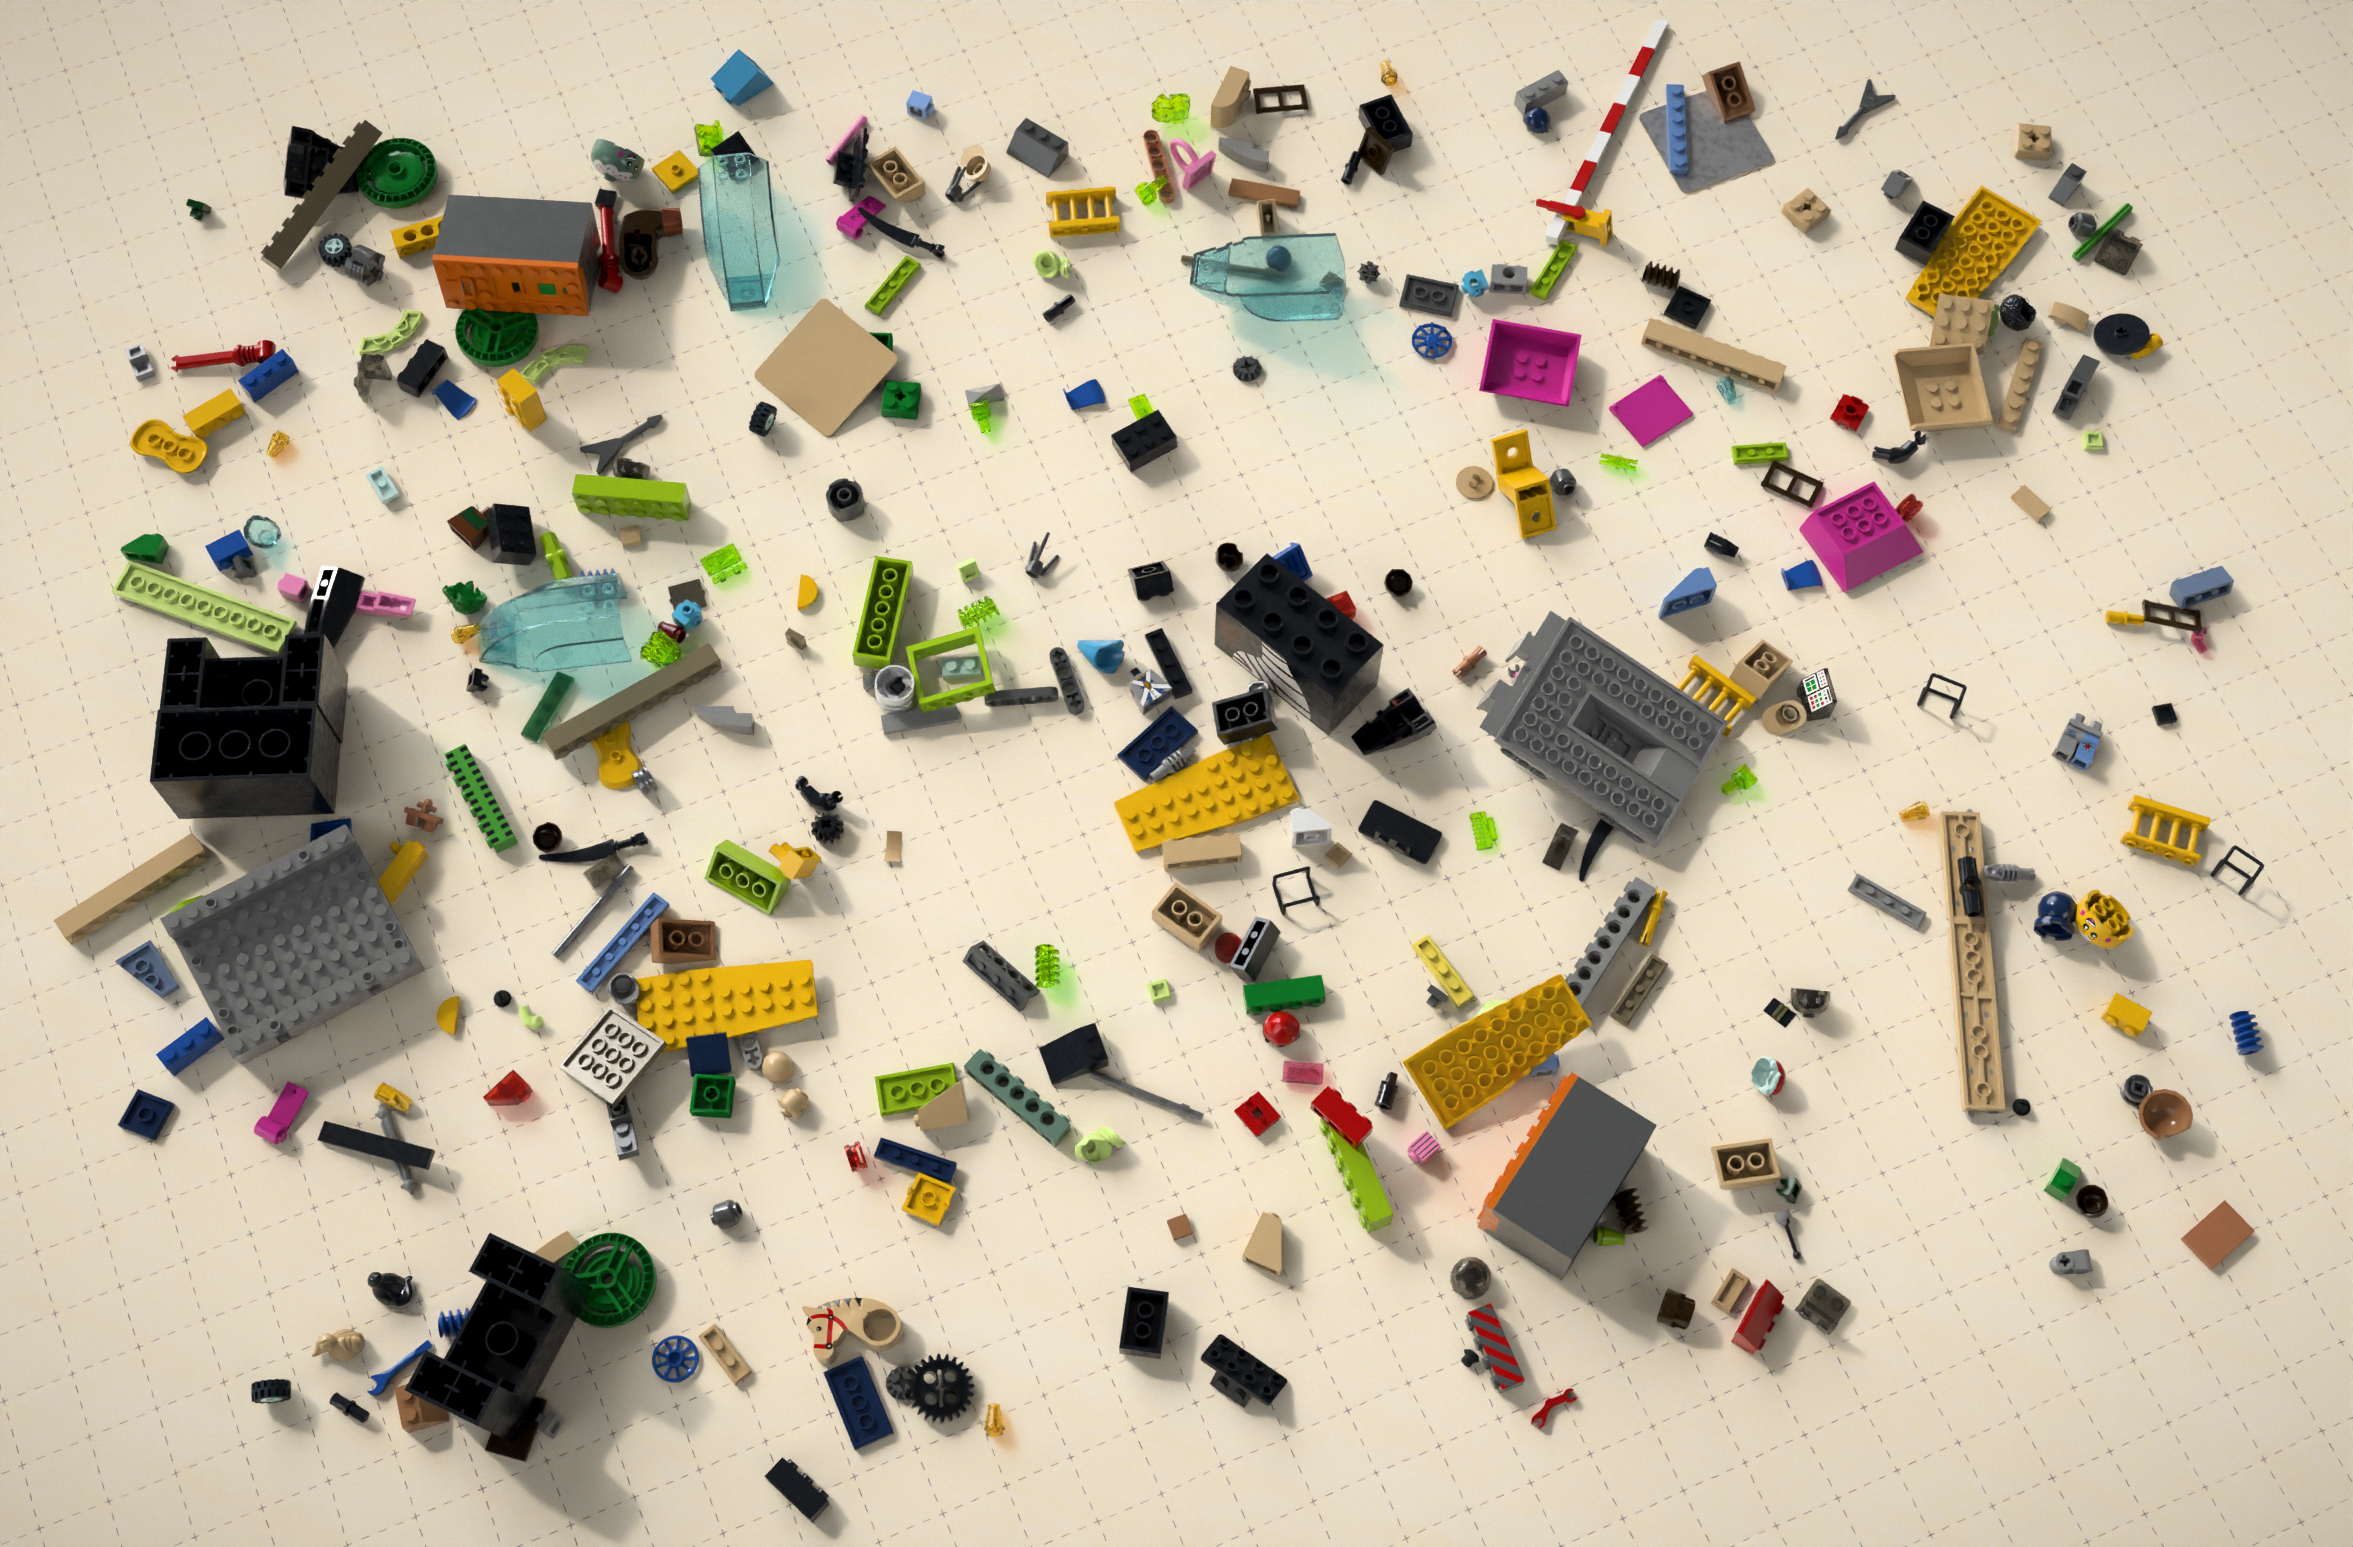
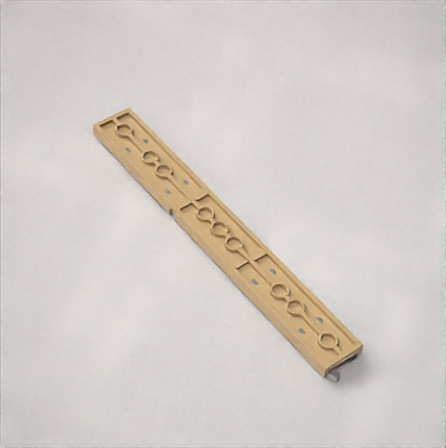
M1969 808L1966 812L1941 811L1938 817L1946 917L1949 920L1947 930L1962 1112L1966 1113L1967 1119L1972 1120L1975 1110L1989 1111V1114L2003 1113L2005 1110L1987 889L1983 873L1984 854L1980 812H1973ZM1965 856L1976 858L1978 878L1981 880L1980 894L1983 914L1976 917L1965 916L1962 895L1959 892L1960 877L1957 860ZM1966 884L1968 888L1974 889L1971 885Z

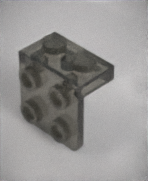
M2116 228L2114 230L2110 229L2094 258V262L2124 276L2128 273L2143 244L2140 243L2141 240L2138 238L2125 236L2121 230Z
M362 354L361 361H358L357 364L358 374L354 377V387H356L362 401L368 403L373 379L391 381L393 374L385 357L380 354Z
M1816 1279L1795 1308V1311L1802 1318L1816 1325L1820 1331L1830 1335L1851 1305V1301L1823 1280Z

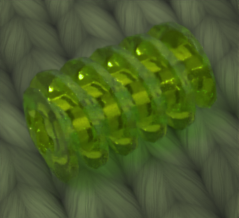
M988 596L984 597V601L981 599L977 600V604L972 602L971 608L966 605L964 611L962 609L957 610L959 622L964 630L967 629V625L973 628V622L979 626V619L987 622V615L993 619V612L998 616L1000 615L996 604Z
M1050 944L1036 946L1035 966L1037 968L1035 969V974L1037 976L1035 981L1037 983L1035 986L1038 988H1050L1059 985L1060 980L1055 978L1059 977L1060 973L1055 972V970L1060 969V965L1054 964L1060 961V958L1055 957V955L1060 954L1059 950L1054 949V946Z

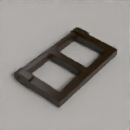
M1304 84L1253 88L1256 114L1308 110ZM1300 91L1302 104L1284 106L1282 92ZM1277 93L1279 106L1261 108L1259 94Z
M1774 460L1761 482L1762 487L1797 501L1808 508L1814 506V502L1824 484ZM1775 469L1794 476L1787 490L1769 483ZM1797 479L1816 486L1809 500L1791 493Z
M2143 599L2142 610L2145 622L2201 633V613L2199 610L2180 609L2179 607ZM2150 607L2168 611L2169 620L2151 616ZM2175 612L2193 616L2194 625L2177 622Z

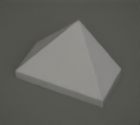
M1000 383L965 390L969 407L1004 400Z

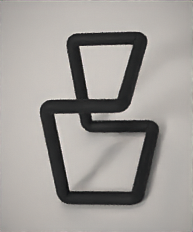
M1932 673L1926 687L1922 689L1917 706L1922 704L1928 691L1955 701L1950 714V719H1953L1961 706L1967 687L1964 684ZM1935 677L1963 688L1959 700L1930 688L1933 678Z
M2234 845L2225 858L2218 862L2210 875L2213 877L2224 864L2228 865L2247 878V881L2238 892L2239 895H2242L2264 868V864L2240 847ZM2234 850L2260 865L2253 877L2227 861Z
M1307 866L1273 876L1272 886L1282 915H1285L1286 907L1312 900H1314L1316 906L1319 905L1320 896L1315 894L1310 879V867ZM1306 871V879L1312 897L1282 905L1276 886L1277 878Z

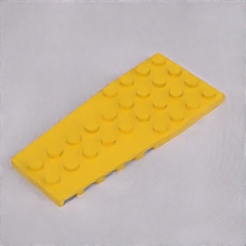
M1981 185L1951 224L1905 300L1935 317L1939 294L1977 299L2013 261L2042 221Z
M1266 734L1252 741L1214 754L1159 780L1157 783H1153L1114 802V807L1135 854H1139V851L1158 848V846L1162 845V842L1168 839L1180 840L1186 837H1195L1197 834L1203 832L1205 834L1210 833L1220 827L1227 828L1247 822L1299 802V796L1270 735Z
M811 960L694 969L637 979L640 987V995L636 999L638 1024L668 1044L661 1053L687 1049L686 1037L727 1032V1038L735 1036L738 1038L747 1033L755 1031L759 1033L763 1032L764 1029L783 1027L784 1024L800 1023L804 1019L813 1017L816 1019L819 1017L814 968Z
M1557 974L1451 1029L1402 1060V1063L1443 1129L1446 1130L1497 1098L1514 1085L1517 1080L1526 1076L1533 1068L1547 1060L1550 1055L1559 1051L1566 1043L1579 1036L1587 1027L1592 1026V1023L1563 976Z

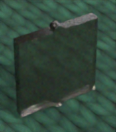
M700 579L668 587L671 598L669 601L673 605L674 611L686 599L692 603L696 602L701 608L707 607L704 597L705 591L702 589Z

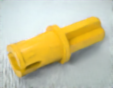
M2107 610L2105 615L2106 622L2122 624V626H2126V624L2143 626L2145 622L2144 616L2128 614L2127 611L2115 612Z

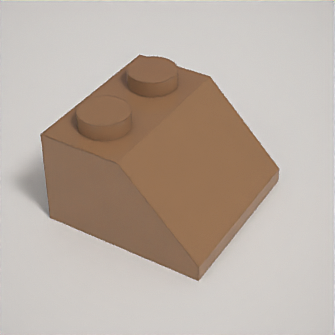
M407 1384L394 1388L402 1429L407 1433L450 1421L448 1411L405 1391Z

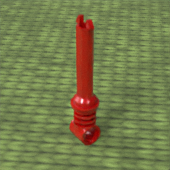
M602 203L598 207L600 210L603 253L598 259V264L601 266L598 286L613 293H618L622 288L623 278L619 276V256L615 254L613 214L615 212L612 207H604Z
M261 340L257 345L242 346L239 344L230 351L182 357L175 355L171 360L173 362L176 361V366L171 367V369L178 372L181 369L235 363L240 367L257 362L261 364L276 353V344L269 340Z

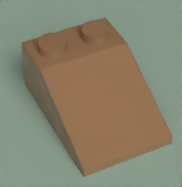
M1740 61L1702 75L1706 91L1723 122L1756 111Z
M657 918L651 924L652 963L675 964L716 960L715 921Z

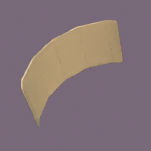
M887 831L884 861L899 862L902 849V832Z

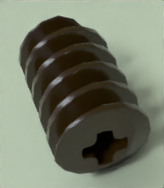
M1650 261L1646 265L1641 282L1647 278V284L1654 280V286L1661 282V288L1667 284L1668 290L1674 286L1676 292L1681 276L1680 269L1673 273V267L1666 271V265L1660 269L1659 263L1653 267V263Z
M1637 1188L1623 1190L1613 1198L1614 1202H1617L1616 1209L1621 1210L1618 1212V1216L1623 1218L1620 1224L1625 1226L1622 1229L1625 1234H1636L1649 1228L1642 1227V1224L1647 1222V1220L1640 1219V1216L1645 1213L1644 1211L1637 1210L1642 1206L1641 1203H1635L1640 1196H1633V1193L1638 1191Z

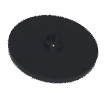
M2125 313L2113 314L2103 318L2096 324L2093 332L2095 344L2104 352L2113 355H2129L2138 352L2145 347L2150 336L2149 327L2145 321L2135 315Z

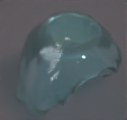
M253 515L246 521V525L243 528L245 539L259 549H272L277 546L278 540L281 538V531L276 522L266 516Z

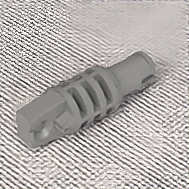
M1192 745L1184 751L1182 748H1179L1165 758L1161 766L1149 774V778L1153 783H1157L1165 776L1174 774L1191 761L1189 757L1196 752L1195 748Z
M1992 864L1983 867L1984 878L1994 881H2033L2036 877L2033 868H2020L2017 865Z

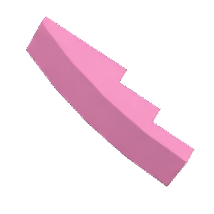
M361 591L354 613L411 617L416 599L380 591L378 594Z

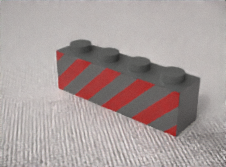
M1490 1303L1469 1311L1465 1323L1468 1330L1472 1331L1475 1336L1473 1341L1476 1349L1482 1352V1363L1485 1369H1489L1492 1375L1490 1381L1493 1388L1498 1389L1499 1394L1523 1385L1525 1379L1492 1304Z

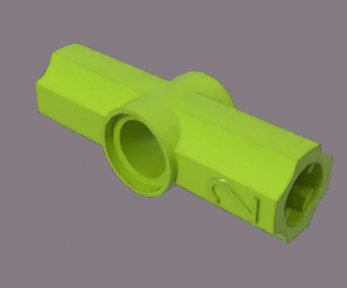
M546 532L540 537L546 553V559L550 569L554 572L558 585L565 587L574 581L568 567V560L563 548L559 545L560 543L555 532Z

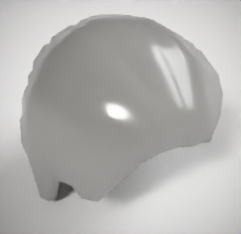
M620 972L611 978L608 989L615 1003L626 1006L636 1001L640 995V987L633 975L627 972Z

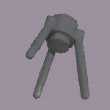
M957 167L949 188L945 192L946 198L951 202L956 203L958 200L962 202L965 196L982 183H975L962 194L963 189L958 184L966 171V167H963L960 174L961 167Z
M1049 532L1046 533L1035 559L1033 557L1037 542H1033L1029 560L1025 567L1026 574L1032 578L1044 577L1046 571L1059 558V555H1055L1044 568L1043 563L1039 561L1050 535Z

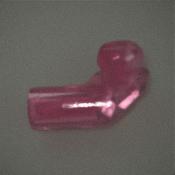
M2202 627L2201 633L2193 631L2190 638L2199 654L2204 653L2208 649L2203 642L2204 635L2207 634L2205 627Z

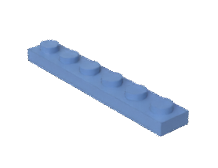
M1667 84L1666 109L1669 174H1687L1684 85Z
M653 892L576 979L577 984L593 994L651 928V924L670 906L669 903Z

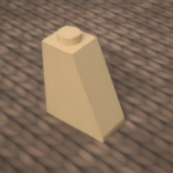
M962 1081L957 1082L917 1110L918 1115H914L915 1125L920 1127V1131L969 1122Z
M1263 1211L1243 1252L1242 1260L1280 1277L1282 1270V1220L1273 1212L1266 1213Z

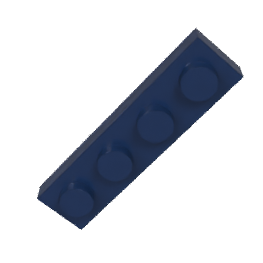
M882 1137L874 1154L876 1159L947 1183H951L957 1168L956 1162Z

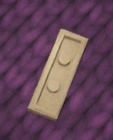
M713 1324L698 1336L735 1386L752 1374L750 1368L716 1324Z

